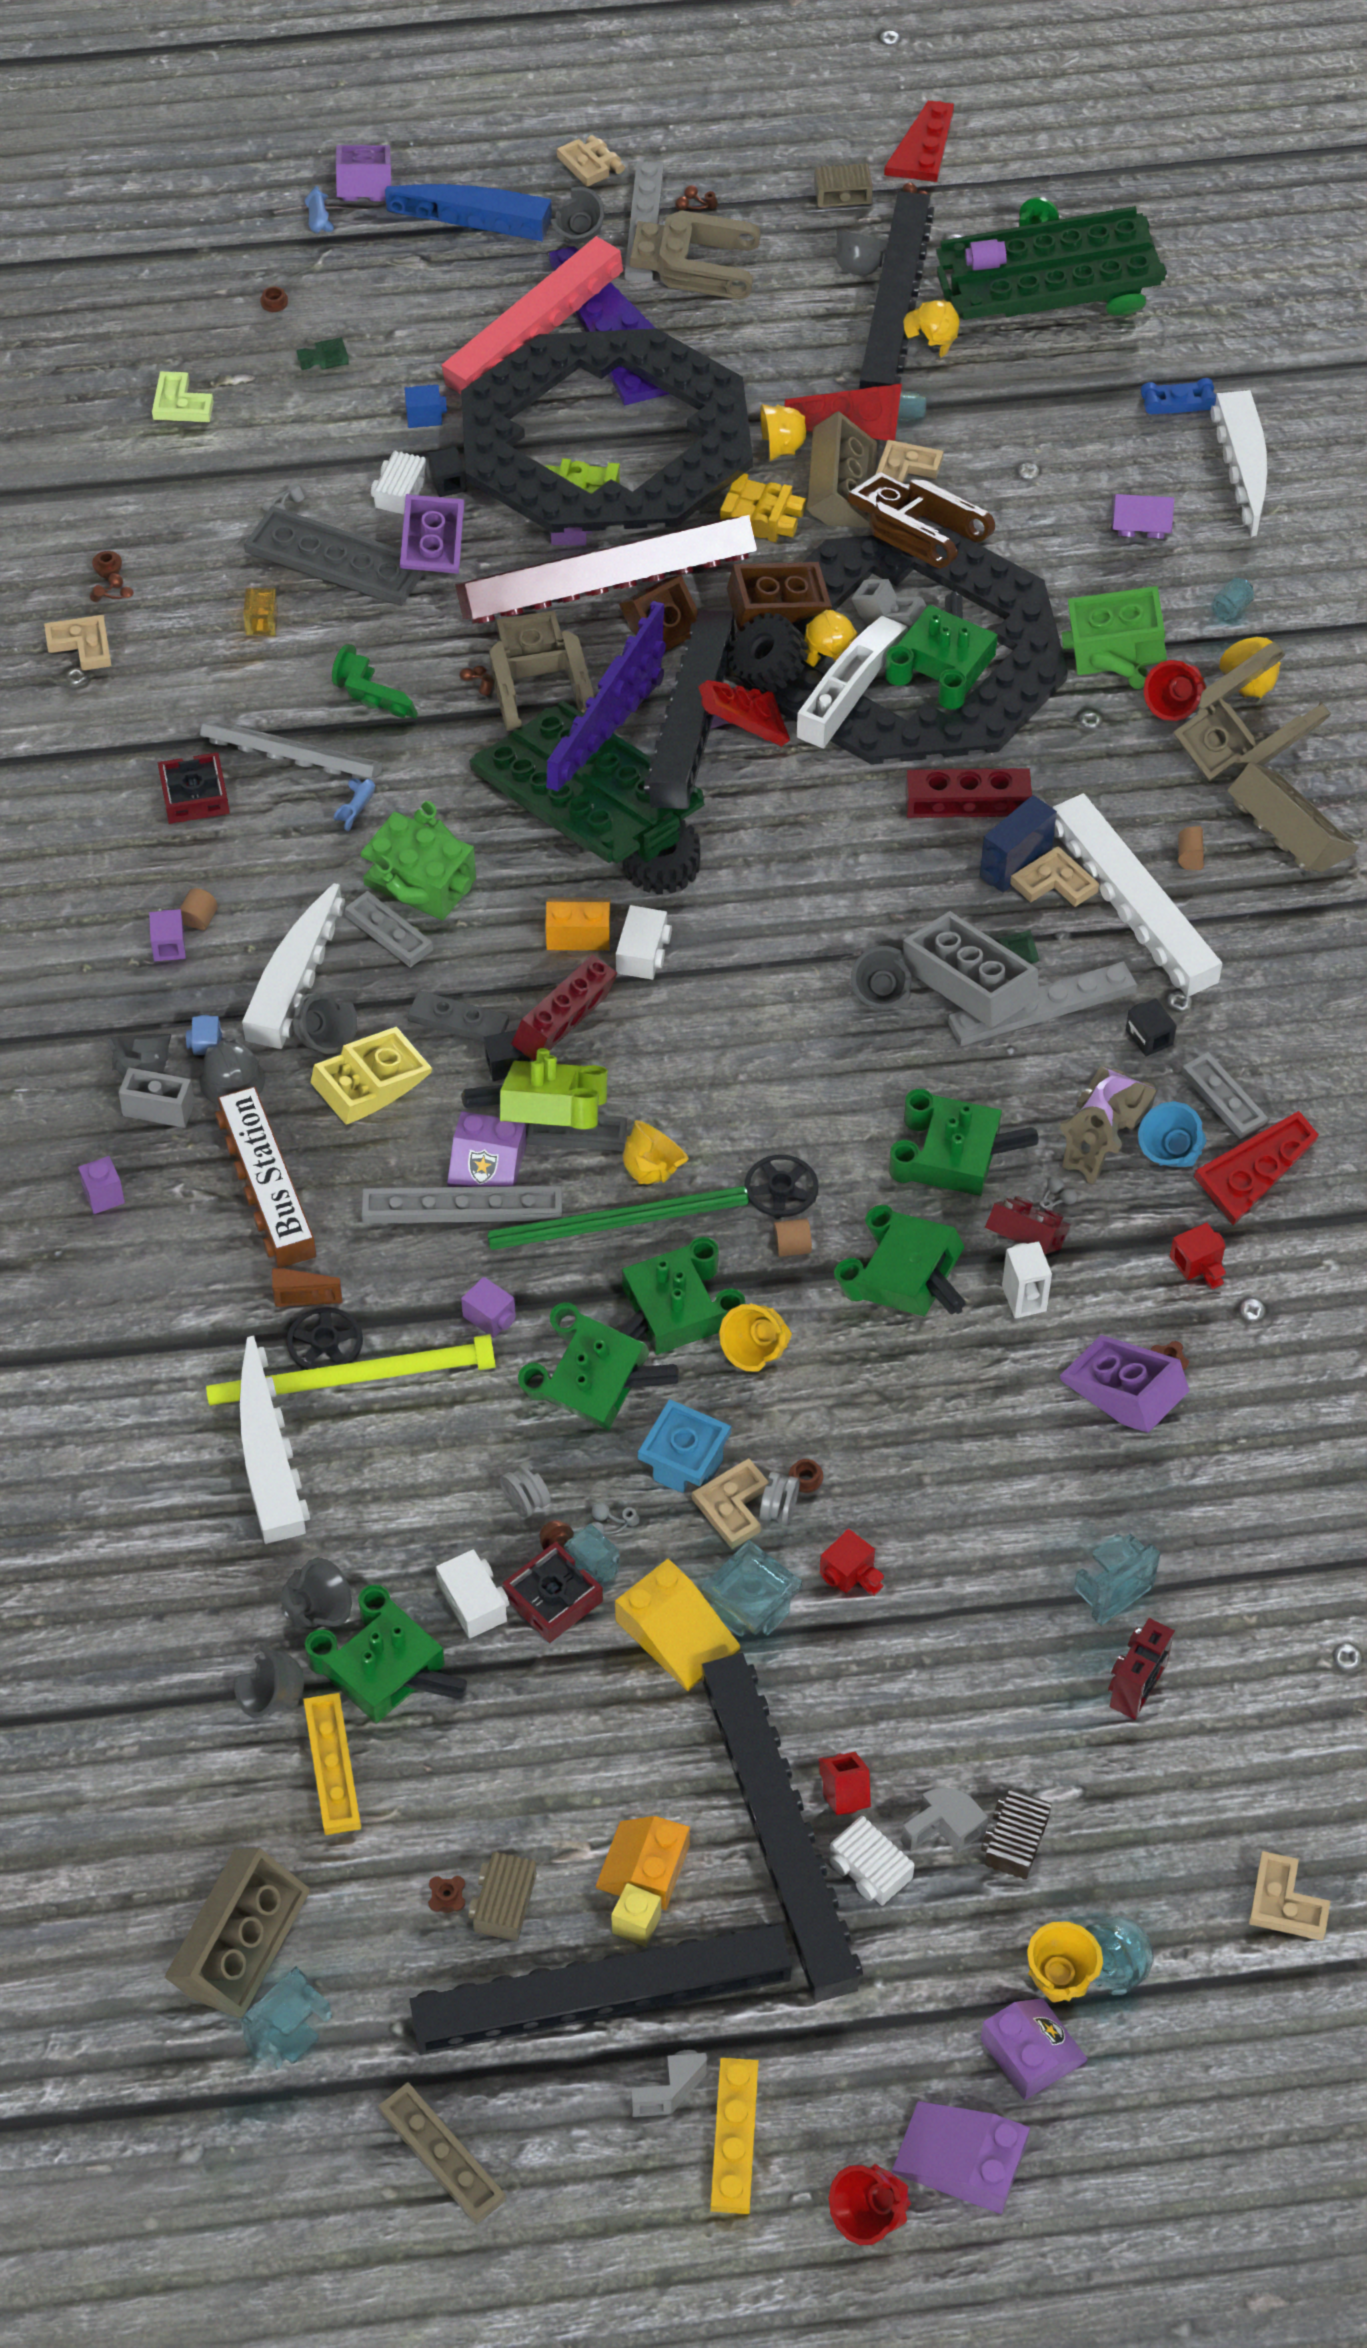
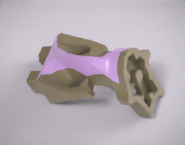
M1100 1066L1090 1085L1082 1092L1076 1107L1081 1108L1073 1118L1063 1120L1059 1128L1066 1137V1149L1062 1167L1068 1170H1080L1085 1174L1087 1182L1093 1185L1099 1177L1108 1151L1119 1153L1121 1150L1122 1141L1117 1136V1131L1124 1129V1127L1134 1129L1138 1122L1152 1108L1158 1089H1155L1153 1084L1144 1080L1139 1082L1131 1079L1118 1069L1113 1068L1110 1070ZM1083 1141L1090 1144V1151L1087 1153L1081 1149Z

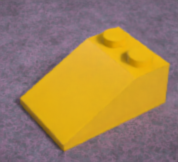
M666 1559L615 1600L616 1622L687 1692L702 1680L703 1663L732 1656L740 1649V1644L698 1588L669 1559Z

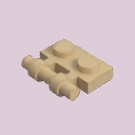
M594 135L587 138V144L577 139L557 148V158L586 187L609 177V170H614L617 174H621L625 169V166L621 163V158L615 152H610L607 149V144L602 139H597Z

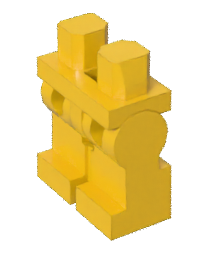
M744 473L732 483L730 491L720 509V520L749 515L753 535L758 538L768 537V541L776 543L779 535L794 537L798 526V518L788 515L802 518L805 512L806 498L792 495V486L784 484L781 486L778 483L772 482L767 484L748 480V474Z

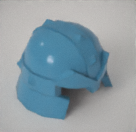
M1176 1101L1161 1103L1150 1109L1142 1119L1138 1130L1139 1145L1144 1155L1153 1162L1159 1163L1160 1166H1193L1199 1155H1202L1201 1150L1207 1142L1202 1130V1121L1197 1112L1187 1104Z

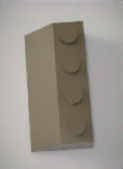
M839 411L813 427L807 510L812 516L818 518L827 526L870 527L871 514L859 510L857 506L847 501L851 490L875 476L877 442Z
M1250 762L1227 790L1235 798L1233 801L1234 805L1245 813L1250 812L1255 817L1253 820L1254 824L1264 832L1270 831L1275 836L1274 843L1286 852L1290 850L1296 856L1294 859L1295 863L1306 871L1313 869L1323 872L1352 855L1359 848L1278 771Z
M261 1848L234 1849L164 1978L190 1998L236 2018H243L311 1889Z

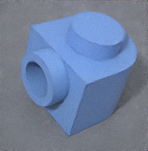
M199 1015L192 1018V1030L186 1031L187 1049L193 1050L194 1055H205L209 1047H216V1044L222 1041L223 1033L218 1016Z

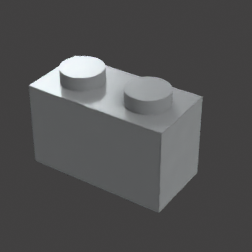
M130 1067L127 1069L118 1092L123 1116L186 1128L195 1104L191 1079Z

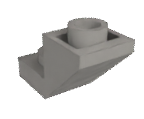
M683 2050L675 2055L668 2056L669 2085L662 2086L657 2082H647L641 2084L638 2088H631L633 2117L672 2114L706 2076V2053Z

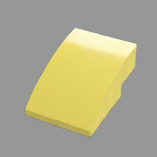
M394 1027L343 1045L341 1055L314 1064L310 1083L345 1125L378 1111L407 1093L432 1072V1067L401 1031Z

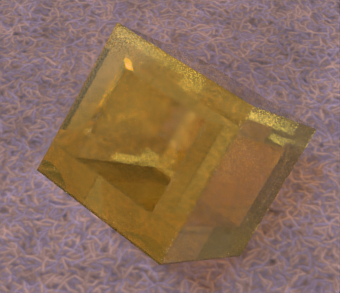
M246 588L243 612L246 635L276 636L278 616L276 588Z

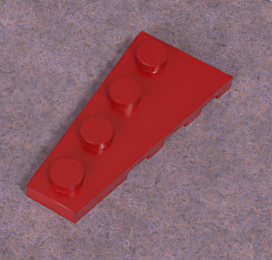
M927 101L885 165L884 175L938 182L954 113L953 103Z
M902 383L785 399L784 406L794 408L801 415L805 416L806 431L813 432V427L839 411L872 439L895 441Z
M706 680L698 686L702 696V706L709 714H714L730 724L733 723L745 731L752 732L762 737L765 741L773 742L781 747L790 741L773 692L767 691L763 695L758 689L746 692L742 686H736L732 689L729 684Z
M1297 1111L1198 1168L1193 1177L1234 1226L1317 1141L1319 1134L1301 1112Z

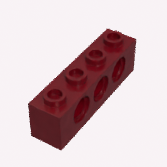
M1030 768L907 770L905 788L907 818L1007 817L1032 796Z
M592 954L522 1018L511 1045L533 1061H536L538 1049L545 1048L550 1051L607 997L617 972Z

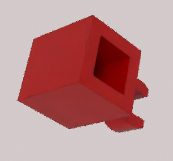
M1206 1222L1173 1237L1170 1258L1187 1281L1203 1274L1207 1285L1212 1290L1224 1284L1221 1277L1226 1275V1271L1222 1266L1225 1242L1218 1232H1214Z
M848 1528L821 1554L819 1573H821L824 1581L830 1586H837L844 1593H847L859 1582L873 1596L884 1587L881 1583L884 1575L874 1568L875 1548Z
M856 1751L846 1754L839 1753L837 1756L825 1759L823 1757L819 1758V1774L822 1776L823 1798L836 1815L853 1814L858 1810L871 1807L869 1768Z

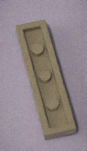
M409 2082L378 2105L379 2113L476 2225L506 2201V2194Z

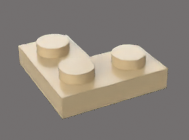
M888 440L876 474L881 472L905 484L908 473L936 479L943 461L944 451Z
M104 615L44 623L49 653L78 649L82 671L112 666Z
M1059 846L1011 875L1010 884L1030 903L1053 888L1062 894L1074 907L1099 892V883Z
M748 1458L693 1491L692 1500L730 1548L734 1549L761 1532V1524L745 1504L763 1494L769 1482Z
M1262 1851L1249 1924L1323 1941L1330 1901L1293 1893L1299 1859Z

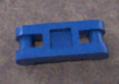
M1202 378L1197 383L1160 386L1153 382L1143 384L1140 389L1142 398L1145 400V411L1152 415L1211 410V406H1215L1216 394L1213 392L1214 385L1210 378Z

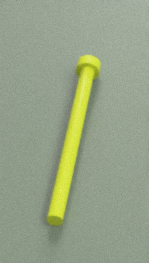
M488 1334L473 1337L474 1344L265 1376V1378L272 1376L276 1395L473 1364L478 1365V1370L496 1367L491 1335ZM241 1380L206 1385L209 1406L240 1401Z

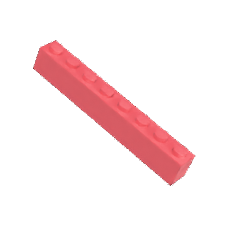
M594 237L441 365L445 385L461 395V391L536 335L549 334L556 327L560 326L565 319L579 310L584 303L595 294H598L603 287L623 272L621 251L601 238Z

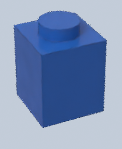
M439 385L404 387L408 428L442 425V413H447L446 397L440 396Z

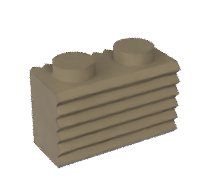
M860 163L859 165L849 164L842 167L840 165L837 167L834 165L832 167L822 166L821 168L817 166L814 172L817 207L872 204L873 186L869 165L867 163L864 165Z
M496 1851L492 1852L490 1863H483L480 1869L478 1885L483 1886L480 1897L473 1896L469 1907L468 1918L473 1919L474 1932L518 1942L537 1876L536 1862L534 1860L521 1859L518 1856L513 1857L504 1853L499 1854Z

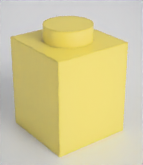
M627 1883L611 1914L612 1934L647 1947L661 1918V1897Z

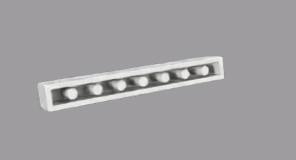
M1083 793L1053 806L1052 808L1057 811L1054 837L1062 841L1066 846L1069 856L1072 859H1076L1082 868L1099 883V889L1103 898L1111 902L1117 910L1120 919L1124 923L1127 922L1132 928L1139 943L1144 944L1152 953L1155 963L1158 966H1162L1169 974L1172 984L1176 988H1180L1186 997H1189L1219 983L1222 968L1220 959L1087 796Z

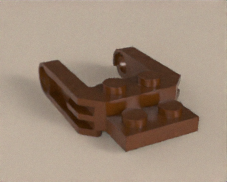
M879 472L849 492L847 502L857 506L859 510L871 514L869 525L874 536L937 568H944L955 561L958 556V550L949 538L918 521L920 516H924L974 542H982L991 536L995 530V521L989 512L926 480L912 479L910 484H903ZM974 519H978L983 523V533L977 531L974 527ZM937 545H941L946 549L947 558L939 556L936 550Z

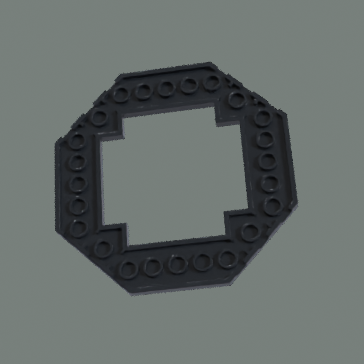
M657 328L538 334L461 391L466 481L552 533H564V528L582 527V532L606 530V526L623 525L624 529L647 528V524L665 523V527H677L753 467L743 377ZM618 366H622L699 410L687 420V429L702 438L633 492L610 479L591 494L512 447L525 437V429L510 419L578 368H582L602 379Z
M949 528L935 529L940 534L949 538L958 550L956 560L944 568L934 567L874 535L826 539L803 562H819L832 605L831 610L835 611L860 587L862 582L867 580L872 574L881 579H889L890 583L897 587L915 570L1005 619L994 633L998 634V643L1013 650L964 701V704L957 708L950 716L924 703L906 720L862 695L832 736L830 742L871 765L883 764L884 759L901 758V761L904 762L924 760L926 755L934 754L954 757L968 755L969 751L985 749L986 753L999 752L1067 681L1068 671L1044 579ZM937 545L936 550L939 556L947 558L946 549L941 545ZM817 615L792 624L804 636L807 629L806 625ZM773 645L763 651L764 657L769 654ZM818 652V655L821 656V659L816 664V666L821 661H823L827 656ZM804 660L801 661L804 665L802 672L798 670L795 672L797 678L794 681L791 679L786 681L788 686L784 689L777 686V692L773 693L780 713L797 722L799 710L825 676L824 673L815 669V667L813 668Z

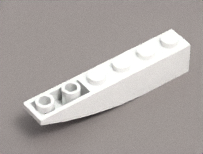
M1250 390L1217 393L1215 406H1211L1212 423L1217 424V439L1219 443L1223 444V459L1230 466L1229 478L1231 484L1236 486V502L1242 506V522L1244 525H1248L1251 537L1257 536L1267 480V451L1263 429Z
M881 616L849 645L799 710L797 716V738L823 749L886 662L887 651L899 644L908 631V626Z
M334 883L306 910L274 952L261 976L242 1021L245 1041L282 1049L286 1038H291L294 1031V1012L305 995L307 988L311 989L313 986L315 968L317 964H322L325 956V944L327 940H332L335 932V920L337 916L341 917L344 911L345 899L341 898L340 884Z
M254 1336L247 1337L241 1376V1438L249 1487L264 1543L268 1544L306 1534L304 1521L310 1520L306 1500L299 1501L296 1490L302 1489L297 1468L290 1470L288 1459L293 1458L289 1438L282 1439L279 1428L285 1427L281 1408H273L271 1398L276 1397V1391L272 1376L265 1378L263 1368L268 1367L264 1347L257 1348Z

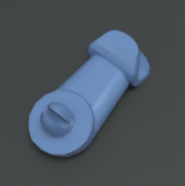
M317 185L304 200L307 207H309V228L316 234L321 229L326 232H333L334 225L327 220L329 212L326 211L324 203L328 195L322 193Z
M356 778L348 781L349 788L355 792L353 799L349 804L339 807L334 814L333 819L335 821L341 820L346 822L344 829L348 832L352 828L354 819L374 794L375 783L369 778L363 783Z

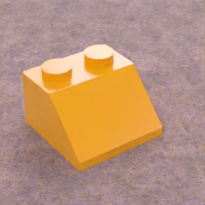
M548 897L546 901L547 950L610 951L611 897Z
M657 1816L620 1821L596 1883V1889L621 1896L626 1884L629 1883L660 1896L661 1909L666 1911L690 1847V1826Z

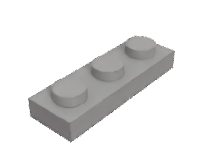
M366 891L345 907V916L410 968L433 951V942L369 891Z
M1209 1052L1182 1066L1181 1074L1240 1140L1267 1126L1268 1117Z

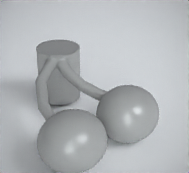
M294 484L288 490L275 497L273 501L264 502L262 508L268 511L271 506L286 510L284 501L289 494L295 503L302 501L305 497L299 485ZM284 495L281 503H274L277 499Z
M1052 1178L1047 1183L1048 1191L1045 1193L1043 1200L1040 1201L1039 1211L1043 1213L1045 1209L1053 1211V1207L1059 1203L1074 1204L1077 1200V1193L1070 1188L1064 1189V1183L1059 1178ZM1050 1192L1060 1194V1200L1053 1203L1047 1199V1196Z
M598 1502L592 1508L594 1519L603 1521L609 1517L614 1521L625 1524L617 1530L606 1532L600 1522H592L587 1528V1535L592 1540H599L603 1535L621 1532L628 1525L636 1526L640 1518L632 1507L624 1509L622 1513L624 1519L616 1518L609 1513V1507L606 1503Z

